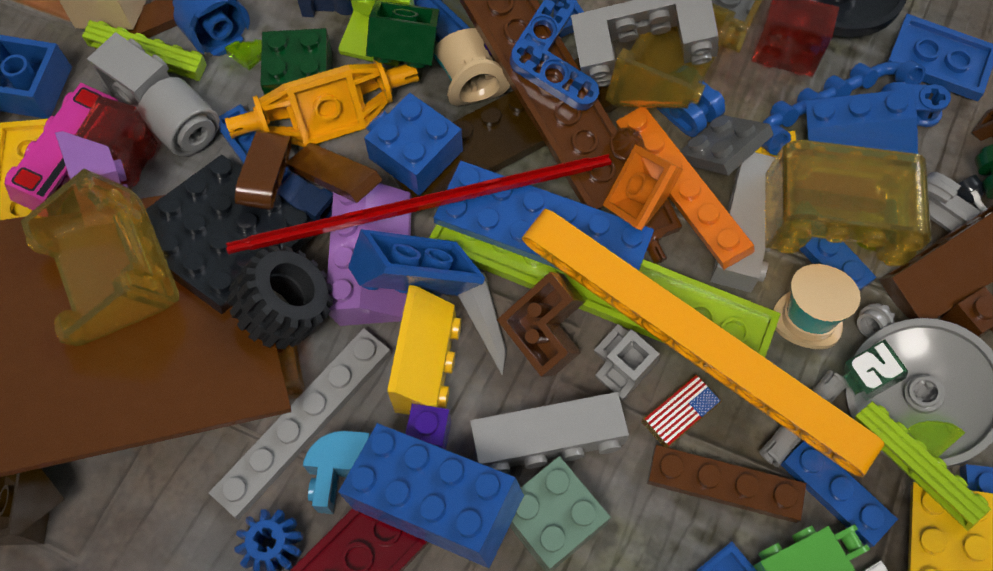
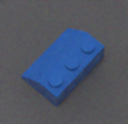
M914 88L806 100L810 161L878 172L918 169V128Z
M364 229L360 230L348 266L359 286L368 290L384 288L407 293L409 285H414L436 296H441L442 294L457 296L482 285L485 280V276L455 241Z

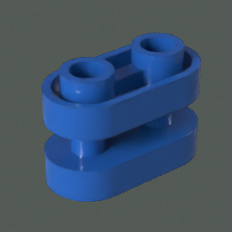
M688 68L679 69L670 76L669 82H662L651 92V98L656 108L684 134L690 137L698 135L707 127V122L711 123L712 120L725 113V100L722 94L717 90H713L694 70Z

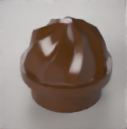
M621 128L610 139L611 152L621 161H627L635 144L644 148L642 136L632 128Z

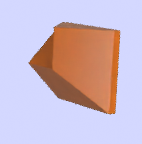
M635 144L603 206L636 229L642 231L667 200L683 169Z

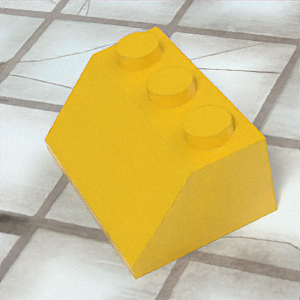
M409 285L387 389L394 412L410 415L412 403L446 409L449 386H444L446 373L452 374L455 364V352L450 351L452 339L458 340L461 330V318H456L454 304L414 285Z

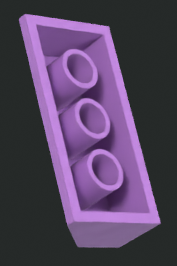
M381 183L358 203L333 192L332 217L411 199L412 195L410 192ZM411 213L331 231L327 283L331 284L333 290L329 294L333 297V305L329 308L331 310L329 316L339 326L402 321L407 293L384 288L377 290L365 289L359 286L348 266L361 229L410 236Z

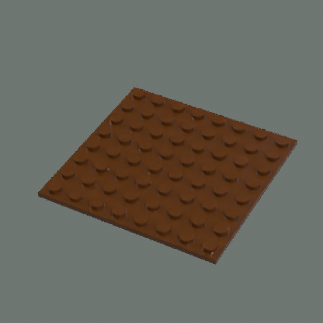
M165 195L132 200L133 204L127 206L130 220ZM80 208L0 220V477L290 413L291 406L276 344L274 343L269 348L262 345V340L257 339L253 341L248 337L250 333L247 330L241 331L237 326L239 323L238 318H232L230 313L232 307L225 313L220 314L119 240L117 230L130 220L87 231Z

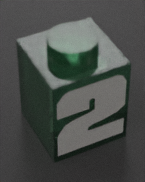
M886 339L846 361L844 370L847 374L843 375L842 378L854 395L861 393L865 401L906 379L908 370Z

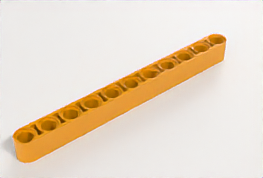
M543 209L523 235V242L535 253L849 473L858 477H864L884 447L883 440L875 433L553 211Z

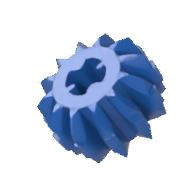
M261 509L258 522L251 516L246 517V523L250 526L249 530L241 529L236 531V535L245 540V542L234 547L235 553L244 555L240 565L245 569L253 566V571H266V569L267 571H279V564L287 570L292 569L293 565L287 558L290 554L297 557L302 553L299 548L293 546L294 543L303 540L301 532L293 531L298 524L293 517L285 520V513L279 509L272 517L268 510ZM271 537L274 538L276 544L273 548L267 546L266 549L262 546L265 538L271 540Z

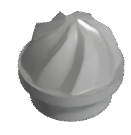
M880 303L869 304L859 313L857 319L858 329L864 336L869 338L882 328L895 323V313H892L887 305Z

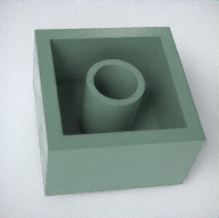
M559 456L521 487L524 497L509 527L543 570L553 571L608 524L611 517Z

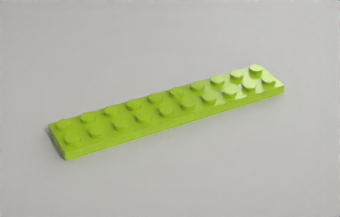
M437 224L429 237L457 242L476 267L529 289L533 288L549 272L564 274L586 301L578 309L662 342L557 268ZM643 259L639 269L641 273L751 349L766 357L781 313Z

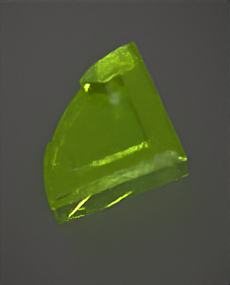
M255 39L254 42L242 43L235 41L225 47L228 56L250 71L261 61L262 40Z
M941 421L919 422L907 429L908 434L915 440H921L926 445L927 451L934 457H940L966 433L952 423Z

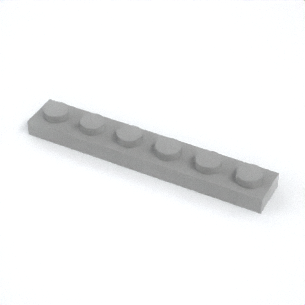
M363 328L293 402L291 412L282 414L212 488L209 494L231 515L240 520L392 354L391 350Z

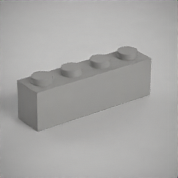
M754 152L737 167L727 211L754 244L755 252L725 270L715 259L710 282L751 293L758 281H764L769 263L763 261L765 251L770 252L775 237V232L770 231L771 222L777 221L781 209V203L776 202L777 194H782L787 180V174L782 173L784 159Z
M618 392L470 420L477 462L503 473L510 472V467L525 464L527 469L542 467L548 463L547 460L558 458L559 456L562 457L563 461H573L583 458L585 456L584 452L599 450L600 454L613 453L621 449V445L626 443L629 436Z

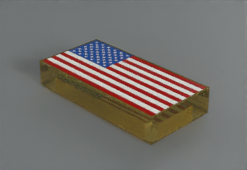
M696 374L645 416L641 423L663 447L669 448L720 405L722 400Z

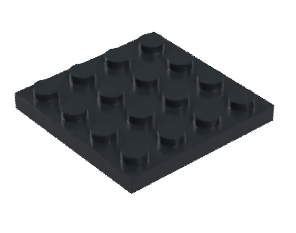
M222 154L117 230L119 240L220 314L225 313L232 307V305L228 304V296L231 293L229 288L237 275L258 251L262 249L267 251L271 246H278L282 250L285 246L292 248L293 252L296 253L316 236L228 254L226 249V243L314 220L303 211L296 209L283 200L278 194L271 211L235 204V190L242 168Z

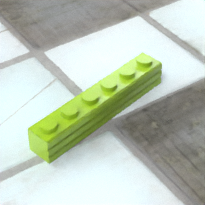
M89 20L85 32L82 34L87 45L96 49L115 32L126 40L132 38L142 46L145 53L151 57L154 54L159 56L169 67L168 72L199 82L207 66L203 55L197 51L189 52L178 45H167L160 39H148L141 33L133 34L122 27H111L103 21L95 22Z
M872 401L855 416L854 420L883 440L885 445L882 451L967 531L975 526L991 510L983 496L978 493L974 494L967 487L968 485L959 475L954 476L947 469L946 463L941 458L932 456L927 451L926 445L921 440H915L908 434L907 428L902 423L895 422L890 418L889 412L883 406H877Z

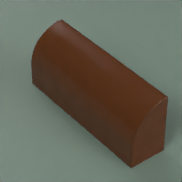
M993 205L878 279L892 301L909 319H936L967 297L993 282Z

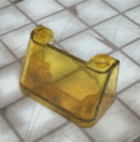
M712 3L718 31L719 52L722 44L729 46L735 33L736 27L731 24L736 12ZM677 26L671 27L670 31L659 35H653L651 32L641 34L630 51L623 48L617 57L605 101L617 107L688 109L691 103L696 105L699 103L706 87L702 82L716 56L712 57L710 62L701 65H693L692 62L684 63Z
M84 168L21 220L27 245L34 252L45 254L55 259L72 311H62L54 320L55 331L61 343L83 346L159 314L179 301L178 289L141 199L129 188Z

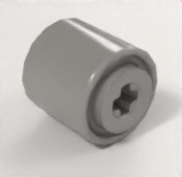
M169 77L155 83L142 96L138 105L140 120L173 154L178 156H190L201 151L213 140L219 129L220 118L217 112L190 85L179 77Z

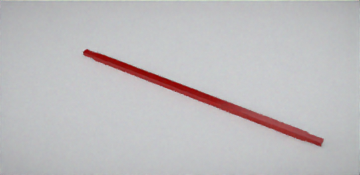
M609 154L487 180L252 235L245 239L226 243V249L228 254L249 249H259L591 171L594 168L611 165L612 160H610Z

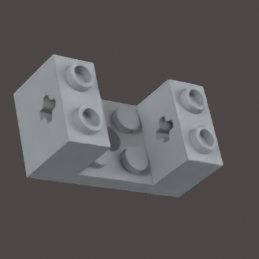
M632 0L571 15L580 68L583 73L593 78L599 87L610 85L614 79L620 78L613 45L615 40L629 42L637 39L638 35L649 32L653 35H659L670 31L671 27L677 26L684 63L692 62L693 65H701L710 62L712 57L717 56L718 31L712 0Z

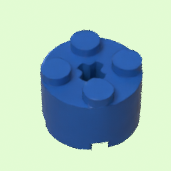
M238 0L172 1L174 20L177 27L193 46L203 54L207 52L213 56H221L231 52L243 41L241 35L245 27L247 30L249 29V14Z

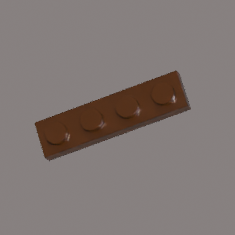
M656 445L654 448L647 480L648 485L794 523L801 521L806 483L659 445Z

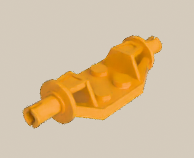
M375 60L371 64L344 65L282 84L259 99L257 95L252 96L255 104L253 111L224 118L230 132L231 139L261 130L291 136V144L302 147L309 143H321L365 129L386 104L393 102L391 94L393 88L419 82L418 75L416 76L418 72L416 68L406 64L386 70L380 62ZM380 87L381 92L365 104L362 95ZM290 118L292 127L268 126L270 121Z

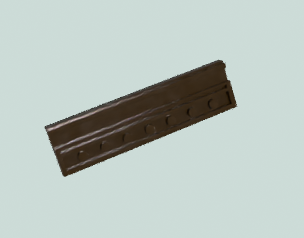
M577 58L574 61L577 64L580 71L582 72L580 68L579 58ZM618 62L620 78L614 79L610 85L599 87L597 99L606 113L635 99L641 94V88L634 84ZM514 91L452 122L462 129L463 151L420 196L447 190L460 161L497 172L546 146ZM394 178L401 190L410 192L412 198L419 197V195Z

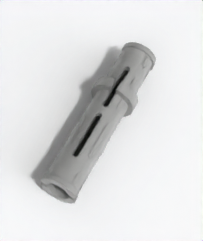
M829 370L812 391L832 404L835 398L848 385L841 375L836 372L834 374L833 371ZM781 426L775 435L760 449L759 453L768 463H773L775 467H779L801 439Z

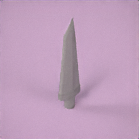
M482 272L485 276L483 284L459 294L458 297L501 375H503L507 351L499 322L497 321V315L487 283L488 280L485 273Z

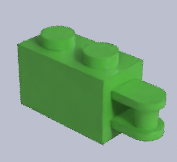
M855 524L835 535L829 526L816 532L811 525L791 536L795 544L782 549L781 545L777 543L758 553L762 561L753 565L756 571H855L850 560L869 551L870 547L868 544H862L855 532L858 530ZM837 540H842L849 551L848 554H845Z

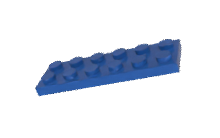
M460 161L447 190L506 176ZM531 185L438 207L433 217L434 224L554 268L557 267L531 250L522 240L523 235L543 209L553 211L637 270L641 267L654 229L646 226L642 231L638 230L618 216Z

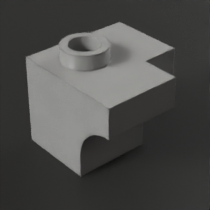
M617 324L594 349L595 354L605 361L595 376L612 393L618 392L620 400L624 401L659 363L660 353L632 329L627 331Z

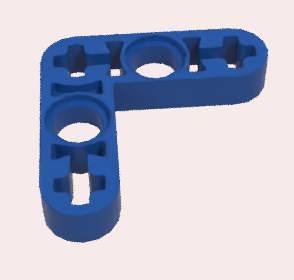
M544 0L514 45L510 55V65L517 74L577 110H587L594 105L598 98L599 86L597 82L549 52L570 19L575 7V0ZM559 1L564 3V7L558 11L555 19H553L550 15L554 5L558 4ZM538 25L547 26L551 31V36L547 39L538 38L534 34L533 28ZM527 52L531 55V58L524 64L519 60ZM540 60H542L544 63L540 72L537 73L535 72L536 67L539 65ZM550 68L558 69L563 75V80L558 83L550 82L545 76V71ZM569 78L573 79V82L570 85L568 91H566L564 88L566 87ZM584 87L588 92L587 96L581 99L577 95Z

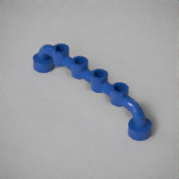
M913 60L906 61L905 63L885 62L871 68L863 63H858L852 68L850 78L843 80L833 75L826 80L824 90L819 93L811 88H806L800 92L797 103L792 106L785 101H778L771 109V116L762 122L770 124L774 134L762 145V148L772 155L781 154L787 149L791 141V135L780 125L790 127L797 121L799 116L807 113L806 100L849 96L853 90L861 86L866 89L872 87L878 78L885 75H896V82L920 84L925 77V67Z

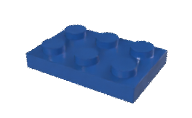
M906 14L887 62L905 63L906 61L913 60L925 67L926 73L922 82L931 85H941L950 92L978 102L985 92L993 68V44Z

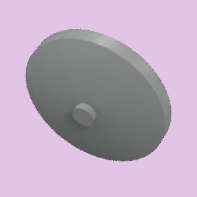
M915 318L896 322L882 328L870 336L858 349L849 366L846 378L848 385L846 387V401L851 418L854 419L872 401L877 406H883L889 412L890 418L895 422L902 423L907 428L908 434L915 440H921L926 445L927 451L932 456L941 458L946 463L947 468L969 461L983 452L993 442V350L977 335L948 321ZM884 343L903 372L893 378H886L872 367L867 372L873 370L882 384L875 388H869L853 368L852 362L860 355L869 352L882 364H885V361L875 349L876 346ZM882 450L880 451L882 455L889 458Z

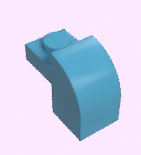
M352 431L332 432L318 439L308 450L303 461V467L309 474L317 475L316 478H311L308 500L312 501V506L318 513L334 514L339 477H347L370 436L369 433Z

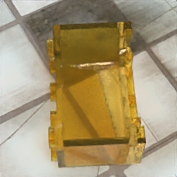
M796 140L785 144L766 172L765 248L777 249L781 253H795L804 247L812 237L826 238L827 241L833 243L845 241L859 242L867 247H877L876 257L883 261L884 264L888 266L905 265L931 241L925 157L914 153L808 140Z

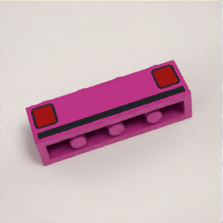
M81 82L74 92H69L65 96L58 113L55 116L49 117L46 121L40 137L36 141L29 143L25 150L24 158L18 166H13L6 174L4 184L10 200L40 214L53 212L72 186L55 133L64 131L102 144L120 119L118 99Z

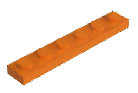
M644 105L616 121L618 130L621 128H632L638 131L643 138L644 149L683 169L668 197L723 270L755 252L754 244Z

